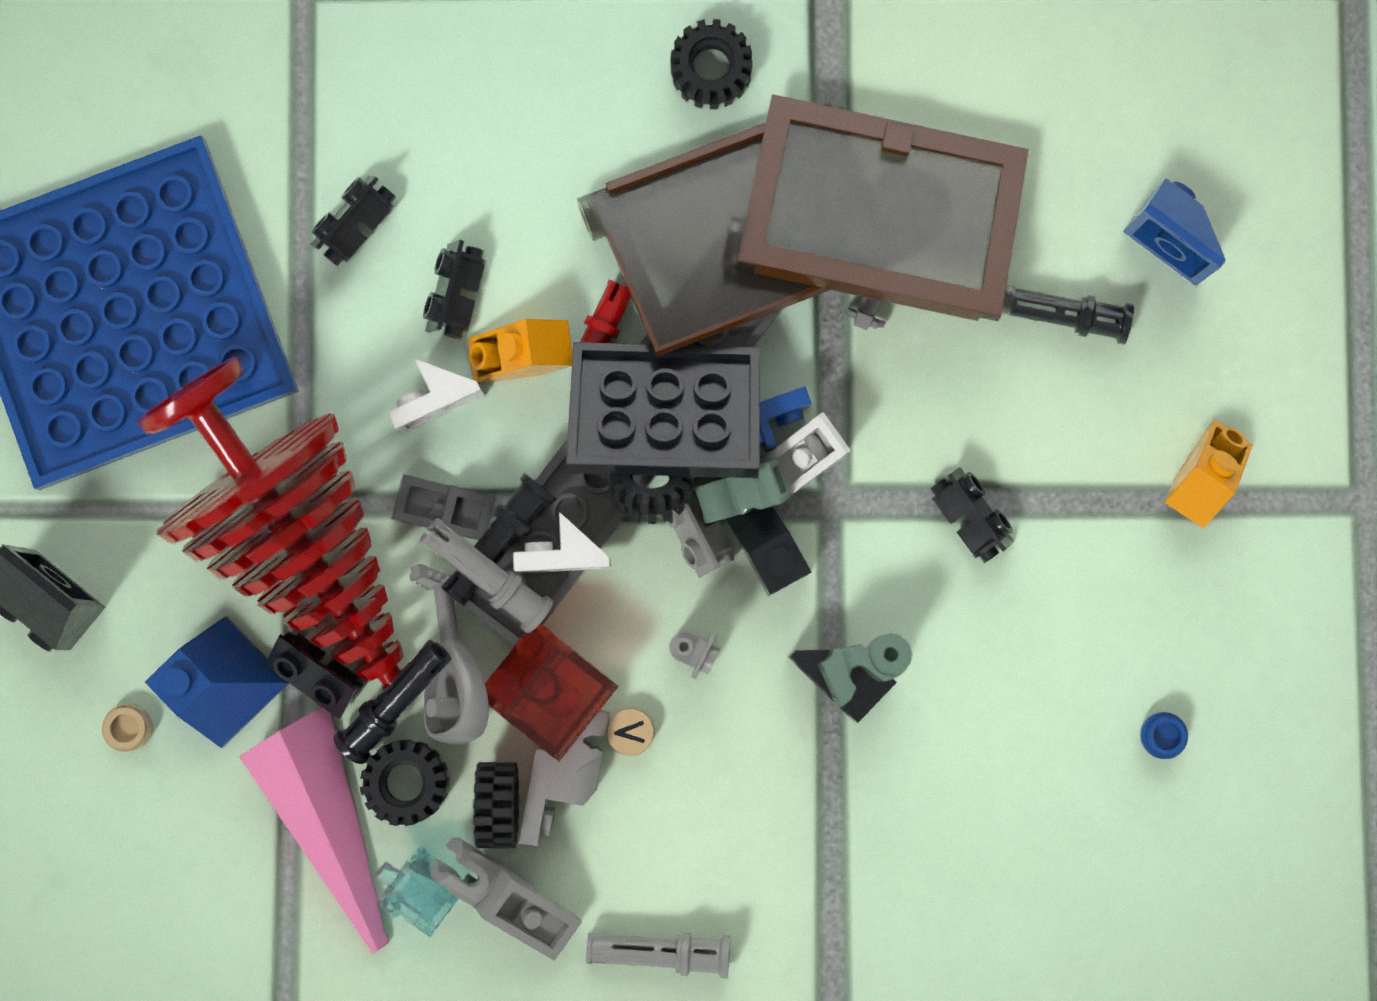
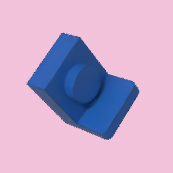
M806 386L760 402L759 443L763 442L766 452L774 450L777 446L769 422L776 420L778 427H782L804 419L802 411L809 409L812 404Z

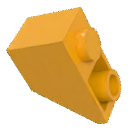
M523 319L467 339L472 379L477 381L478 384L540 376L572 366L573 353L568 320Z
M1214 419L1175 476L1164 503L1204 529L1236 493L1253 444L1247 441L1238 430L1226 427Z

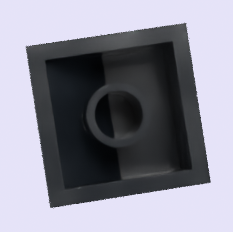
M3 544L0 547V615L14 623L18 619L31 630L27 634L30 640L48 652L52 649L71 650L106 607L37 550Z

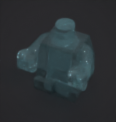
M420 847L417 850V856L413 855L411 862L406 861L400 870L387 861L379 868L376 878L386 884L387 888L384 890L385 898L384 900L382 898L379 900L378 907L383 909L390 918H397L401 915L408 923L431 937L459 898L433 880L431 877V867L436 856Z

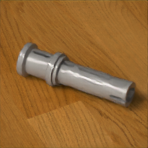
M440 518L435 519L426 529L429 531L428 534H422L419 540L421 544L426 545L488 594L487 600L490 601L489 604L495 609L501 607L521 623L520 629L528 634L537 628L549 613L553 605L551 598L546 595L540 597L522 582V575L518 572L511 570L505 572L444 524Z
M589 933L586 962L587 964L604 963L676 968V973H680V976H688L690 972L719 973L720 978L728 979L730 936L723 935L721 940L692 938L690 933H683V935H678V939H662Z

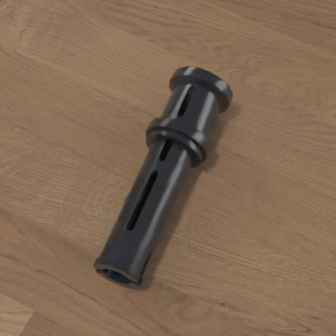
M1006 287L1002 313L1033 321L1075 328L1074 332L1082 337H1086L1091 333L1116 338L1118 344L1125 345L1132 325L1134 304L1126 303L1122 307L1096 302L1095 296L1090 295L1082 297L1081 301L1041 292ZM1017 301L1053 307L1056 311L1052 312L1017 304ZM1065 311L1077 312V316L1067 315ZM1099 316L1114 319L1116 322L1113 324L1098 321L1096 318Z
M525 473L520 477L521 485L506 504H499L496 507L494 514L496 519L474 546L496 565L519 536L523 538L525 535H529L532 531L531 523L546 504H553L557 499ZM455 570L441 588L449 596L465 606L478 586L458 570Z
M428 640L410 663L391 681L388 687L375 700L364 702L359 707V715L346 729H339L335 733L333 740L338 750L349 760L357 764L366 763L371 756L370 751L384 736L388 737L394 733L400 714L421 694L433 678L451 662V657L446 649L436 642L434 644L433 640Z

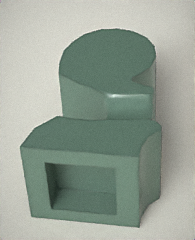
M779 457L759 464V478L721 477L694 487L705 523L719 521L739 514H746L752 508L764 509L779 505L791 498Z
M890 633L877 636L870 641L867 648L862 644H857L847 648L831 649L828 656L823 661L817 663L836 707H842L852 699L856 690L850 678L853 668L860 667L878 682L892 680L900 676L911 663L912 651L906 639L900 635Z

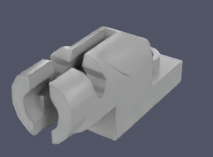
M565 705L564 716L553 740V743H557V749L536 748L518 843L537 847L541 842L542 835L550 837L555 808L547 807L548 800L584 806L597 790L603 750L598 746L592 747L589 742H586L585 738L592 735L597 737L606 735L610 712Z
M452 838L446 844V847L456 853L455 859L459 864L478 875V878L467 874L462 880L454 868L436 858L431 867V877L433 880L447 888L451 894L473 906L487 922L555 961L582 923L577 915L541 894L531 882L514 873L502 863L482 853L479 849L461 838Z

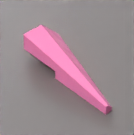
M321 707L279 730L239 756V758L372 953H375L388 944L389 940L387 934H385L380 915L377 891L374 889L368 866L369 858L353 793L349 788L343 764L344 757L333 740L336 733L333 723L334 716Z

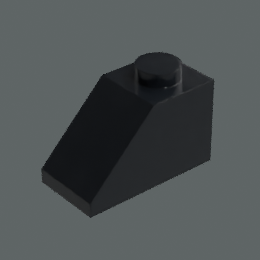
M773 506L764 509L752 508L746 514L726 518L729 527L768 597L812 573L792 535Z
M794 650L788 658L834 702L817 663L823 661L828 656L830 650ZM855 667L851 670L850 678L856 690L852 699L839 708L850 719L859 723L897 682L894 679L878 682L860 667Z

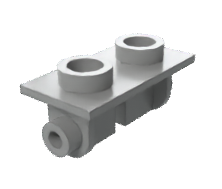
M693 481L692 497L689 504L685 503V509L680 515L673 510L672 520L666 523L674 528L682 544L681 551L686 563L692 569H695L698 577L701 578L717 567L720 568L732 562L734 558L731 551L734 550V547L729 541L720 521L707 527L704 526L702 519H704L697 494L694 491V487L698 485Z
M679 633L670 642L672 656L695 668L691 676L696 679L699 671L709 674L720 648L712 645L716 637L714 634H711L708 642L689 633Z

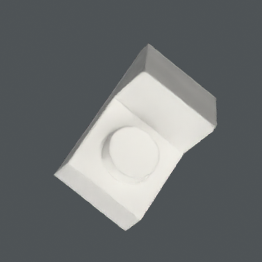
M415 359L430 393L423 395L421 391L407 394L396 401L398 407L388 411V414L395 429L404 434L484 397L485 394L477 381Z
M823 412L761 459L759 464L779 457L789 492L792 496L822 472L837 464L851 450Z
M560 512L561 550H553V542H532L524 544L525 552H513L514 572L518 573L612 569L610 557Z

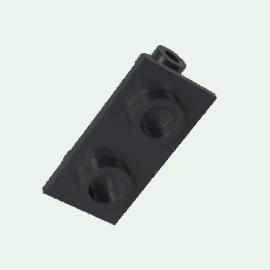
M368 176L364 181L357 177L341 196L346 203L335 215L330 212L326 213L311 231L316 238L310 245L318 250L323 245H326L328 250L323 255L337 267L343 260L347 263L367 239L354 227L360 220L370 230L374 231L385 216L394 208L391 203L395 200L396 196L383 185L376 191L373 186L379 179L375 176Z
M463 240L452 242L447 245L446 249H441L434 269L435 275H439L436 291L428 295L423 310V318L428 320L425 332L439 331L444 326L443 335L455 339H461L463 332H468L476 300L460 296L461 288L478 292L486 260L482 258L484 253L482 249L466 246L465 252H462Z
M961 467L948 475L952 482L951 485L944 478L930 488L935 495L932 500L950 524L964 515L967 517L970 523L958 530L957 534L974 558L980 557L986 563L1000 553L995 547L996 544L1002 551H1005L1014 542L1010 536L1013 529L1007 518L999 510L992 511L982 496L985 495V490L979 480L971 472L965 474Z
M288 631L284 636L280 634L265 666L276 673L281 679L287 681L311 698L320 707L325 708L340 719L351 699L355 700L365 684L359 681L360 677L334 658L327 666L320 661L324 658L326 652L306 639L302 633L299 632L295 635Z

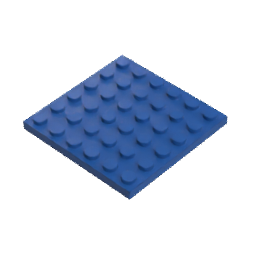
M201 135L0 211V396L34 489L43 490L197 431L198 429L193 422L186 417L155 434L145 433L137 421L170 395L232 357L236 356L243 367L242 376L232 386L215 397V403L226 419L299 392L208 145Z

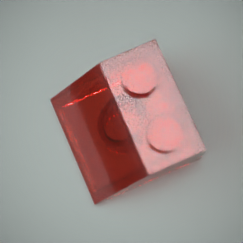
M542 623L532 632L525 633L519 639L518 643L485 683L488 704L500 716L559 762L619 687L569 643Z

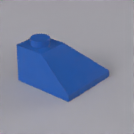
M1165 178L1152 192L1123 232L1197 286L1220 269L1226 259L1204 206L1195 200V193L1183 183L1177 181L1172 183Z
M227 616L180 647L145 681L177 717L220 748L225 747L290 684L265 666L267 658Z

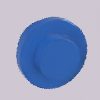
M1158 712L1152 714L1143 722L1140 729V741L1143 748L1151 756L1159 759H1171L1178 756L1185 749L1188 742L1187 727L1178 716L1168 712Z

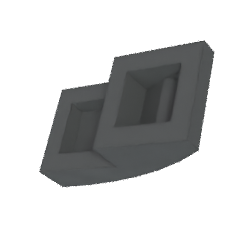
M403 474L391 519L428 528L435 519L440 518L444 524L459 536L479 540L488 529L496 497Z

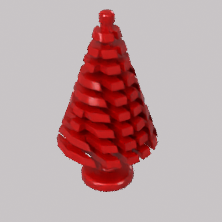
M236 356L232 357L170 395L137 421L145 433L155 434L167 429L185 417L189 418L227 470L224 475L177 509L163 522L164 525L157 530L156 534L170 544L192 537L193 539L186 543L182 549L184 554L195 562L216 556L209 563L208 571L219 579H227L238 575L232 586H234L233 589L243 596L251 597L263 592L257 600L259 602L257 605L271 614L287 610L283 615L285 618L281 622L293 630H305L314 625L316 628L306 638L320 648L328 647L338 642L330 653L341 664H350L363 657L364 659L353 671L366 682L378 678L384 691L401 672L397 664L402 660L404 654L398 639L395 642L391 641L382 645L394 633L392 616L389 612L385 615L382 613L376 616L382 610L381 607L388 601L384 585L371 586L378 578L380 568L375 556H369L366 559L364 557L372 546L368 528H359L357 531L355 529L364 517L361 502L359 499H353L342 503L352 495L356 484L352 471L348 470L340 472L338 475L336 474L338 468L347 461L343 442L327 446L333 440L335 434L339 432L335 414L331 415L329 413L321 416L319 419L316 418L302 425L296 431L293 430L275 440L259 453L256 452L251 455L215 403V397L232 386L242 376L243 367Z

